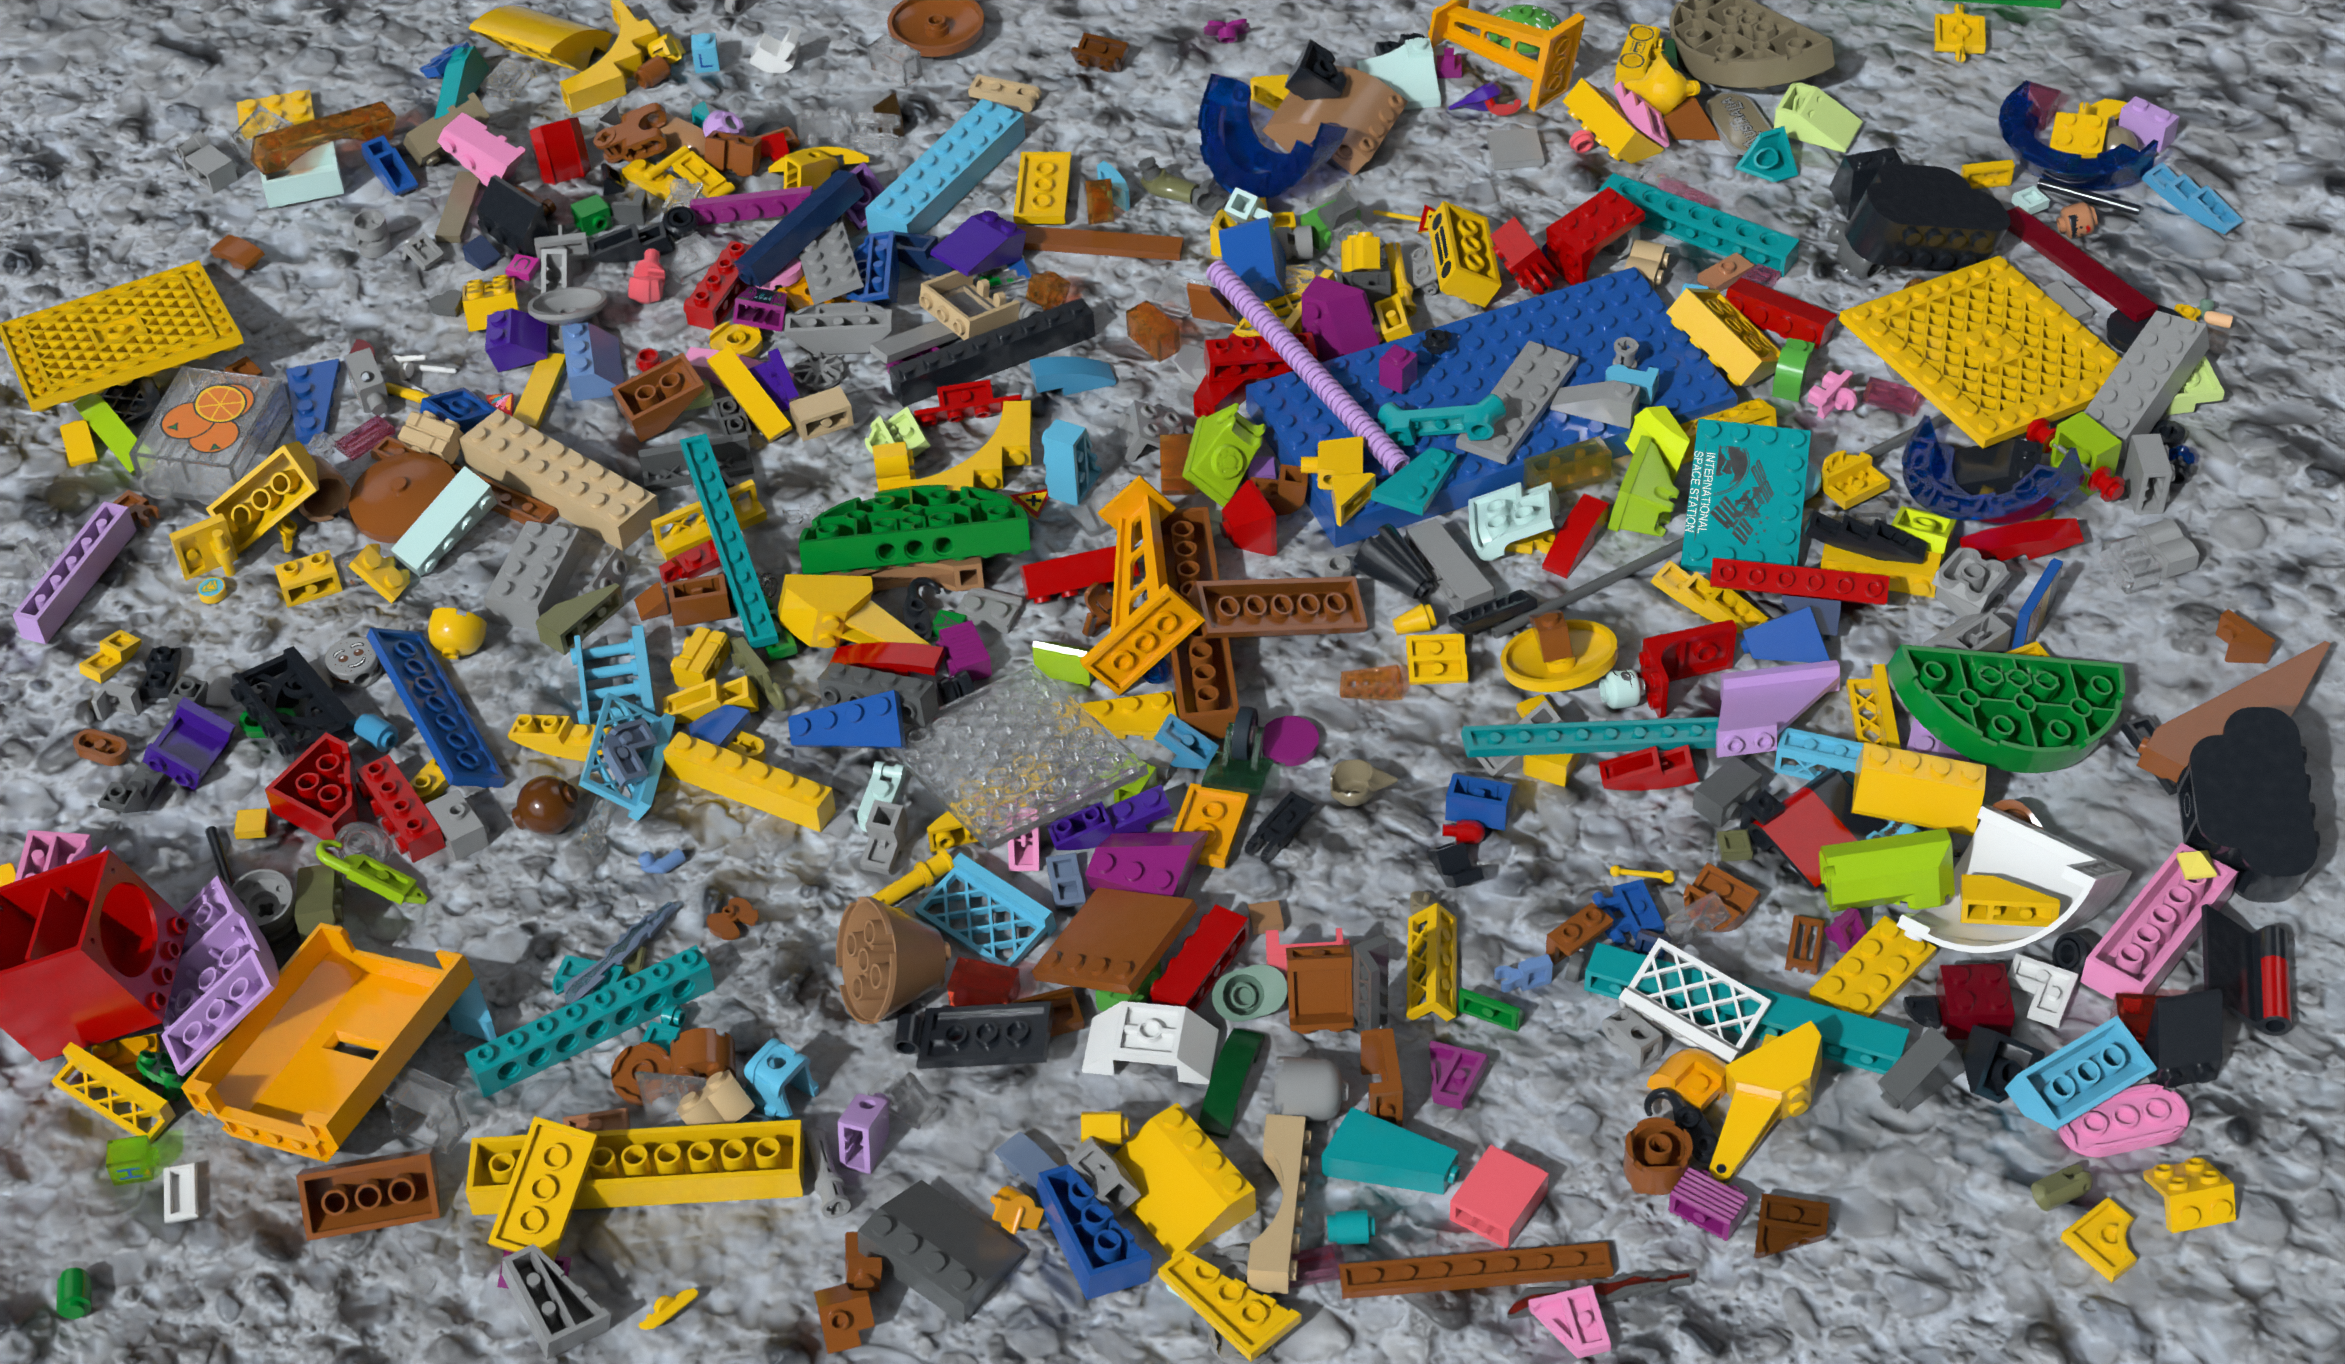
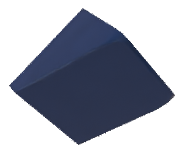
M478 235L462 248L465 261L481 271H484L502 258L499 252L482 235Z

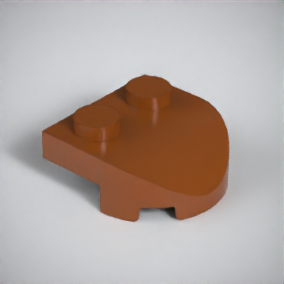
M1708 862L1693 884H1687L1683 895L1685 910L1690 920L1699 927L1713 932H1730L1740 927L1761 897L1760 891Z

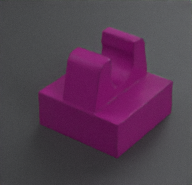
M1444 48V55H1436L1437 78H1462L1461 55H1454V48Z
M1847 908L1840 916L1834 918V922L1830 927L1824 928L1828 940L1837 943L1840 952L1846 953L1867 933L1858 909Z

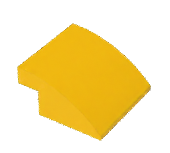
M517 5L495 8L483 14L469 26L471 31L504 49L579 72L587 69L593 49L602 52L607 51L612 34L606 31Z

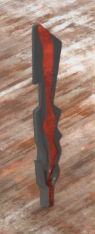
M1655 1270L1647 1274L1632 1272L1626 1276L1617 1274L1609 1281L1592 1278L1587 1286H1593L1598 1305L1600 1306L1620 1302L1633 1296L1641 1295V1298L1667 1293L1675 1287L1691 1285L1689 1272L1667 1274ZM1526 1288L1507 1312V1317L1509 1319L1534 1316L1529 1310L1528 1300L1577 1288Z

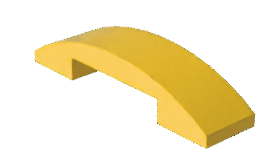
M837 146L811 147L827 156L843 155L844 165L869 162V156L853 149ZM806 148V149L798 150V151H796V152L803 151V150H807V149H811V148ZM784 157L768 167L769 173L784 171Z

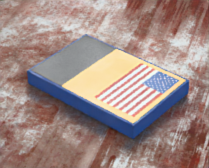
M2055 558L2051 559L2019 611L2012 650L2031 643L2054 605L2063 561Z

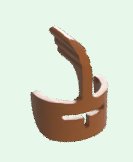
M1094 582L1084 593L1085 603L1091 611L1087 613L1082 631L1087 637L1093 636L1102 625L1111 626L1112 611L1110 615L1107 612L1112 609L1113 597L1099 582Z

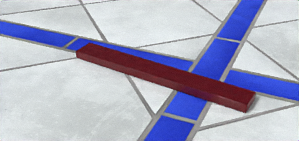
M2017 206L2006 211L2011 220L2007 230L2134 322L2148 318L2158 310V305L2021 207Z

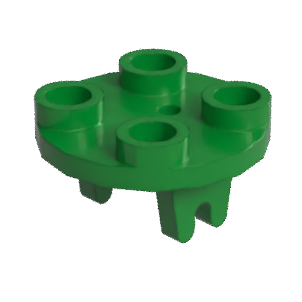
M167 1048L163 1050V1053L141 1050L136 1061L137 1069L143 1074L141 1083L145 1087L149 1086L150 1082L155 1086L159 1083L163 1084L162 1098L168 1102L171 1098L176 1102L179 1101L184 1092L181 1086L198 1068V1066L194 1065L182 1077L177 1073Z

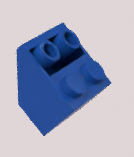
M1463 772L1453 773L1446 794L1445 820L1457 822V820L1461 821V819L1476 820L1482 823L1484 827L1505 831L1518 782Z

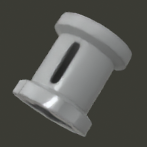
M1630 337L1617 339L1614 342L1616 357L1613 359L1612 365H1621L1624 362V366L1628 369L1636 370L1637 361L1635 360V354L1638 351V342Z

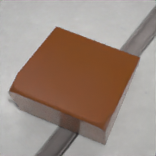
M660 581L653 584L634 599L641 621L669 614Z

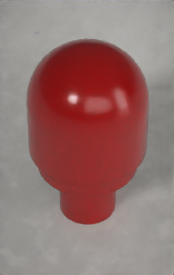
M1461 819V821L1457 820L1456 825L1443 824L1442 836L1455 837V841L1464 842L1465 844H1478L1485 837V828L1479 821Z

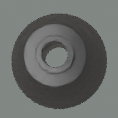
M1392 524L1382 525L1377 529L1380 534L1375 539L1369 536L1358 550L1354 558V562L1357 565H1353L1354 568L1413 599L1424 598L1433 587L1431 584L1432 576Z

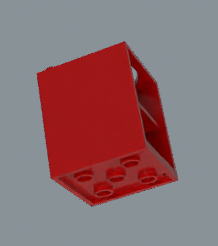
M110 849L1 886L0 1028L41 1062L63 1055L62 1050L70 1041L80 1048H85L163 1023L189 922Z

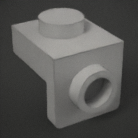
M106 681L100 690L94 694L91 701L97 719L105 721L112 710L138 717L144 709L136 688Z

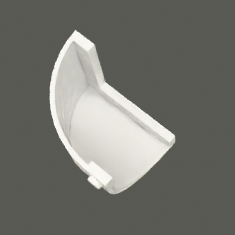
M1991 805L1981 806L1977 818L1981 819L1961 859L1954 868L1955 895L1952 898L1947 895L1945 903L1940 907L1922 909L1916 915L1913 913L1902 914L1897 926L1905 930V936L1915 941L1922 942L1924 939L1936 945L1957 951L1972 953L2007 951L2055 938L2085 924L2102 912L2117 897L2127 883L2132 871ZM1961 875L1996 876L2060 900L2059 918L2048 927L1960 923L1959 896Z

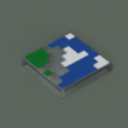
M1023 254L1019 261L975 274L977 282L985 278L989 281V295H994L1000 291L1006 292L1034 285V277Z

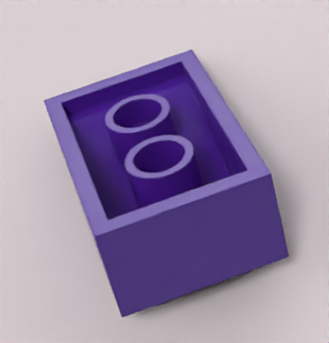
M986 210L983 213L968 218L931 250L930 255L969 277L1021 260L1026 232L1017 227L1015 223L1001 218L996 212Z

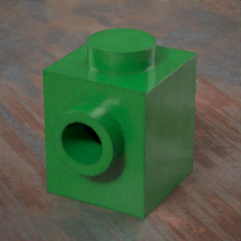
M598 194L570 205L574 225L580 232H586L587 236H592L613 227L611 205L608 201L604 202Z

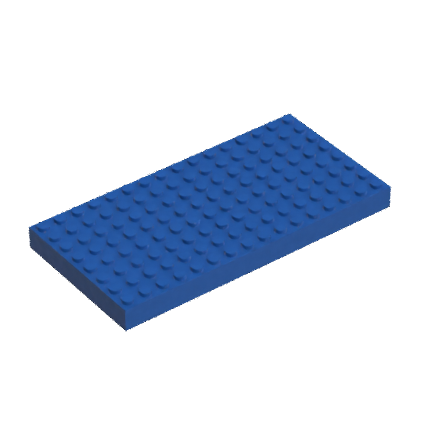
M1636 267L1432 328L1433 330L1438 329L1443 332L1448 331L1452 334V338L1448 340L1449 348L1442 354H1432L1422 346V342L1426 340V331H1422L1320 363L1384 432L1385 428L1378 422V412L1388 402H1395L1404 410L1476 405L1491 393L1528 341L1579 357L1577 368L1563 386L1570 387L1605 382L1606 370L1612 365L1613 359L1616 357L1614 342L1621 337L1635 339L1639 345L1638 351L1635 354V360L1637 361L1636 370L1647 372L1648 367L1659 369V387L1652 405L1639 403L1638 413L1646 407L1666 406L1678 424H1682L1736 407L1738 399L1737 394L1703 351L1690 342V336L1685 331L1677 329L1671 323L1672 318L1666 313L1668 307ZM1394 344L1418 354L1417 379L1403 394L1379 384V359ZM1294 371L1246 385V410L1256 425H1266L1265 432L1262 435L1281 464L1301 467V456H1318V443L1320 441L1355 437L1348 430L1347 426L1334 415L1332 410L1323 403L1317 394ZM1550 404L1507 465L1456 448V439L1460 433L1417 436L1415 445L1399 446L1405 455L1410 458V462L1430 447L1457 454L1456 465L1423 516L1370 500L1340 527L1336 524L1331 490H1324L1318 487V473H1308L1305 502L1334 547L1338 548L1366 539L1369 536L1379 535L1380 532L1377 529L1387 523L1392 524L1396 529L1466 507L1468 506L1469 499L1521 482L1523 488L1632 454L1625 444L1629 438L1632 426L1630 429L1550 410ZM1363 446V473L1375 474L1376 487H1378L1392 475Z

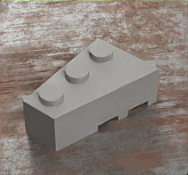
M532 1244L503 1258L502 1276L546 1359H549L609 1331L611 1314L604 1307L600 1308L587 1296L588 1293L581 1286L577 1287L564 1275L565 1272L535 1244Z

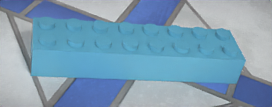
M982 98L865 208L868 232L879 233L894 230L895 232L921 235L927 233L1026 138L1024 114Z

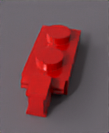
M711 539L671 558L660 565L659 569L661 579L667 585V583L674 582L680 578H696L721 566Z

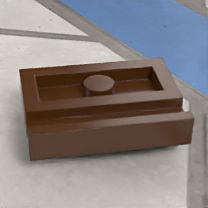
M1072 986L1011 1001V1003L1051 1001L1054 1013L1050 1037L1085 1029L1084 1020Z

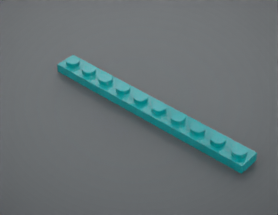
M707 433L680 439V447L748 644L752 649L779 643L773 620Z
M1719 717L1463 726L1461 737L1467 758L1639 751L1653 746H1657L1658 750H1671L1685 745H1689L1690 749L1716 748V729H1718Z

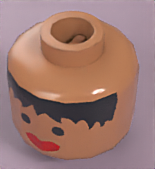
M2079 202L2064 206L2061 209L2060 217L2056 218V223L2060 233L2065 232L2069 239H2076L2092 234L2094 227L2098 225V220L2093 206H2089L2085 202Z

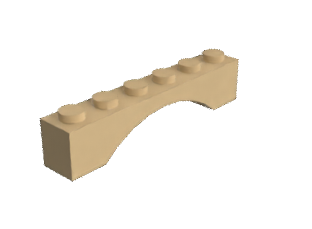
M1266 1114L1263 1161L1273 1171L1278 1180L1283 1198L1274 1220L1261 1235L1250 1243L1247 1288L1254 1292L1288 1294L1290 1281H1296L1297 1260H1292L1293 1254H1299L1300 1234L1295 1233L1296 1227L1302 1228L1303 1207H1298V1202H1305L1306 1181H1301V1176H1308L1309 1156H1304V1150H1311L1312 1131L1306 1130V1117Z

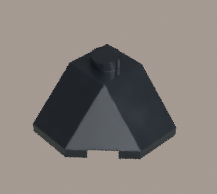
M1310 39L1290 71L1284 87L1304 100L1336 98L1341 96L1347 78L1343 72L1337 71L1333 64L1336 59L1332 52Z
M1973 1025L1962 1053L1970 1092L1995 1103H2001L2009 1098L2004 1088L2018 1073L2042 1060L2046 1052L1999 1032Z

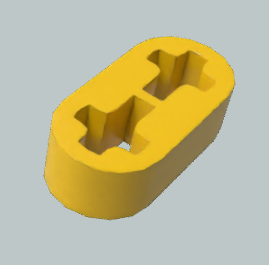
M740 731L732 740L733 742L726 747L730 751L760 762L766 759V749L763 740L743 731Z

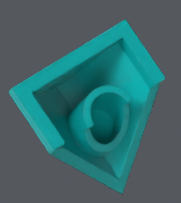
M1782 126L1759 133L1734 169L1771 182H1778L1799 175L1785 127Z

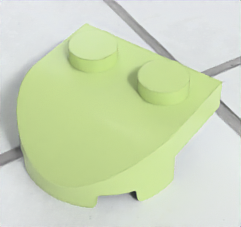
M908 407L887 421H884L881 416L877 417L870 425L872 431L869 438H865L866 448L872 455V446L906 442V449H912L913 458L931 446L914 414Z

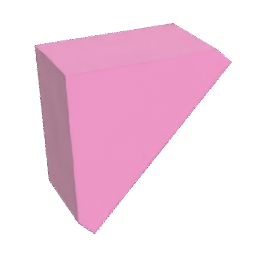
M1038 809L1007 810L1009 871H1040L1041 831Z

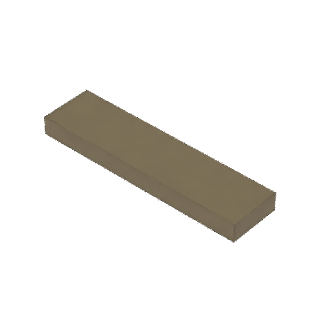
M471 171L457 172L435 233L436 242L461 243L482 186L480 179Z

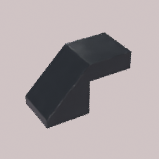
M1453 841L1427 850L1430 860L1446 887L1458 888L1485 879L1481 867L1471 866L1464 842Z

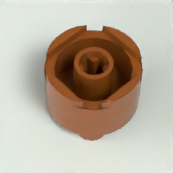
M695 1028L680 1033V1039L676 1042L674 1039L671 1041V1082L676 1088L681 1090L683 1097L690 1092L702 1090L706 1086V1081L709 1077L717 1072L723 1073L729 1070L736 1078L735 1040L730 1034L725 1032L724 1037L717 1035L716 1029Z
M1662 1117L1643 1119L1637 1123V1127L1628 1132L1625 1140L1623 1171L1634 1192L1638 1194L1666 1195L1674 1190L1675 1185H1677L1691 1165L1693 1143L1689 1133L1685 1129L1682 1131L1675 1126L1674 1121Z

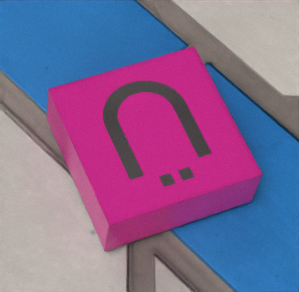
M516 254L505 269L508 277L530 281L541 266L540 258Z

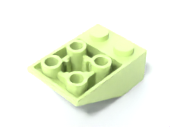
M1794 81L1776 108L1774 129L1784 126L1788 138L1846 153L1863 121L1818 87Z

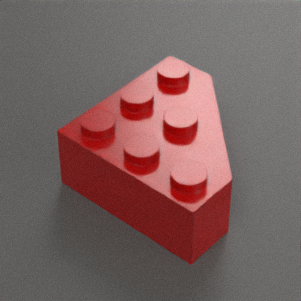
M325 732L265 788V792L272 813L322 840L331 839L344 844L359 830L355 765L348 743Z

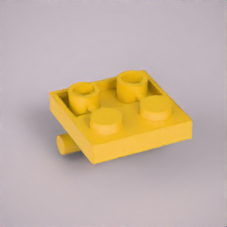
M222 513L168 534L181 573L186 581L221 566L225 576L232 577L236 574L233 562L238 560V556L227 521Z

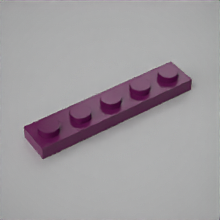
M813 186L691 199L689 207L697 213L698 225L787 216L813 193L814 189Z

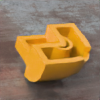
M1699 1048L1681 1049L1671 1055L1649 1077L1647 1087L1651 1090L1657 1088L1675 1090L1684 1101L1702 1112L1714 1099L1719 1101L1727 1093L1725 1065L1727 1063L1710 1052Z

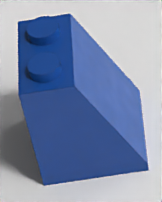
M1269 217L1219 230L1222 260L1249 286L1251 291L1262 302L1284 296L1286 286V253Z

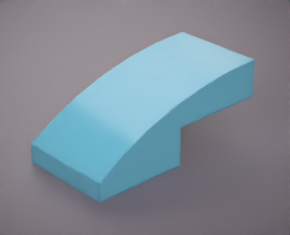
M1102 161L1097 165L1098 185L1108 191V200L1127 212L1130 210L1128 185L1113 166L1106 161Z

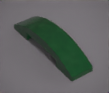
M1234 1028L1229 1034L1212 1073L1198 1121V1126L1205 1134L1229 1139L1238 1114L1240 1097L1253 1063L1257 1062L1265 1040V1034Z

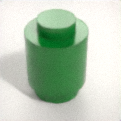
M74 1267L64 1270L57 1280L56 1310L65 1318L79 1319L91 1311L92 1280L84 1269Z

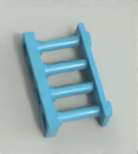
M643 625L632 626L633 638L628 639V642L583 649L580 635L574 636L575 648H570L573 666L577 665L582 702V710H577L579 724L592 725V723L597 722L600 710L591 711L590 702L604 700L608 692L617 697L634 694L636 697L641 696V700H637L634 705L657 716L648 647ZM630 653V656L635 655L636 657L635 659H630L631 662L587 670L585 666L586 660ZM627 674L638 676V679L633 680V683L588 690L587 681ZM616 707L610 708L615 718L624 717L620 709Z

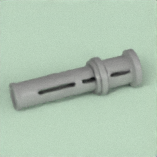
M812 1127L805 1132L804 1139L807 1143L817 1177L814 1188L816 1193L821 1196V1212L823 1216L838 1218L850 1210L851 1203L843 1192L844 1180L835 1171L824 1129Z

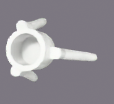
M393 355L386 363V374L392 378L393 384L418 390L429 395L431 394L405 381V379L410 378L414 370L453 374L457 370L455 368L419 365L410 362L426 360V355Z

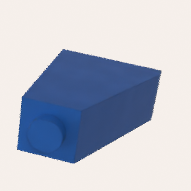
M1810 606L1743 629L1742 633L1744 636L1739 638L1744 654L1750 653L1753 659L1806 663L1830 661Z

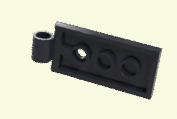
M1051 1001L926 1008L924 1022L921 1017L915 1014H902L898 1017L893 1048L902 1054H915L918 1052L916 1062L918 1069L1047 1063L1054 1007ZM962 1035L961 1039L952 1041L955 1036Z

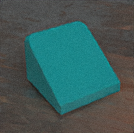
M704 101L691 109L693 125L703 129L704 120L710 115Z

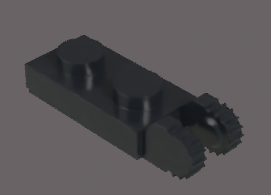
M1290 791L1256 828V832L1247 841L1245 853L1251 856L1254 855L1261 848L1265 840L1269 843L1261 852L1260 861L1266 864L1271 862L1276 857L1279 849H1282L1314 815L1316 804Z

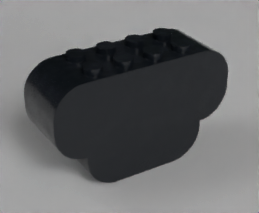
M1887 163L1879 167L1871 184L1868 186L1845 228V236L1851 248L1860 257L1874 264L1959 270L1990 259L2009 228L2011 220L2003 205L1996 198L1986 192L1972 189L1962 176L1950 169L1937 166Z
M2246 707L2239 709L2227 719L2222 735H2211L2197 742L2190 753L2188 765L2179 775L2176 786L2184 844L2197 851L2208 850L2211 858L2238 871L2233 890L2242 898L2257 903H2277L2293 897L2314 865L2317 858V849L2320 846V835L2318 831L2314 830L2313 824L2316 808L2314 802H2310L2309 797L2311 777L2305 771V764L2307 762L2306 747L2301 745L2299 729L2293 719L2286 713L2271 707Z

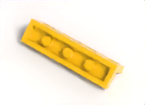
M1761 398L1698 418L1777 427L1776 409ZM1698 419L1679 424L1691 440L1682 464L1693 461Z
M752 479L726 489L740 530L768 519L766 510L758 501L756 486ZM748 491V498L736 501L740 494ZM699 501L651 520L655 545L666 561L712 539ZM699 513L695 520L686 522L690 515ZM670 523L674 524L669 531L661 534L660 527Z
M1873 664L1871 679H1847L1846 682L1856 742H1866L1901 749L1885 664ZM1855 689H1871V694L1865 699L1855 693ZM1866 708L1874 713L1875 716L1868 720L1859 713ZM1868 730L1879 736L1874 743L1863 736Z
M1438 903L1408 917L1406 1017L1412 1021L1431 1011L1446 1022L1456 1017L1457 918ZM1427 920L1426 925L1419 934V924ZM1425 942H1427L1426 949L1424 950L1420 958H1418V953L1420 952ZM1426 967V973L1418 983V977ZM1426 992V1002L1418 1005L1422 995Z
M71 1041L62 1050L68 1063L52 1079V1084L145 1143L151 1145L175 1118L176 1115L167 1100ZM75 1069L83 1073L84 1083L71 1086L65 1083ZM107 1088L108 1098L91 1099L90 1089ZM127 1101L132 1103V1113L115 1114L114 1104ZM153 1116L158 1120L148 1133L139 1128V1119Z

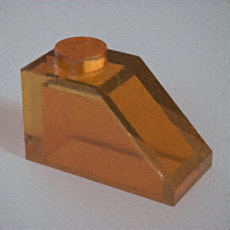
M1111 178L1085 181L1084 195L1088 224L1114 222Z

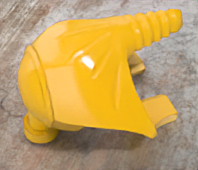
M1664 53L1658 55L1642 79H1633L1624 83L1625 88L1635 92L1645 102L1659 110L1662 117L1681 104L1686 97L1698 95L1700 92L1699 82L1697 80L1687 81L1681 72L1669 65V59Z

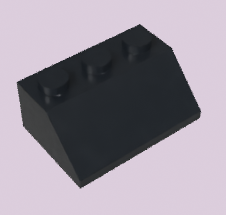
M496 174L492 176L476 209L479 218V228L483 233L494 237L500 244L509 247L515 254L530 257L536 256L534 238L550 236L543 205Z

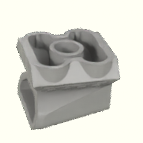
M1958 547L1937 570L1931 584L1937 586L1935 597L1960 618L1985 612L1995 614L2006 602L2007 591L2002 586L2009 580L2012 574L2007 571L2005 564L2001 561H1986L1981 558V554L1976 549Z

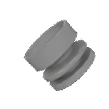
M257 869L247 872L235 881L231 890L250 913L271 950L285 947L295 940L299 934L295 919L296 896L291 883L283 874L272 869Z

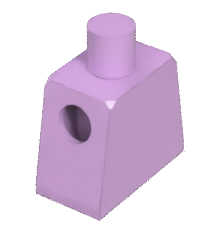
M861 1093L856 1094L839 1118L840 1167L868 1174L872 1173L890 1131L888 1108L890 1100L885 1094L874 1093L872 1096Z

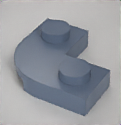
M644 718L615 726L603 740V756L620 787L642 781L649 775L637 753L653 749L658 742Z

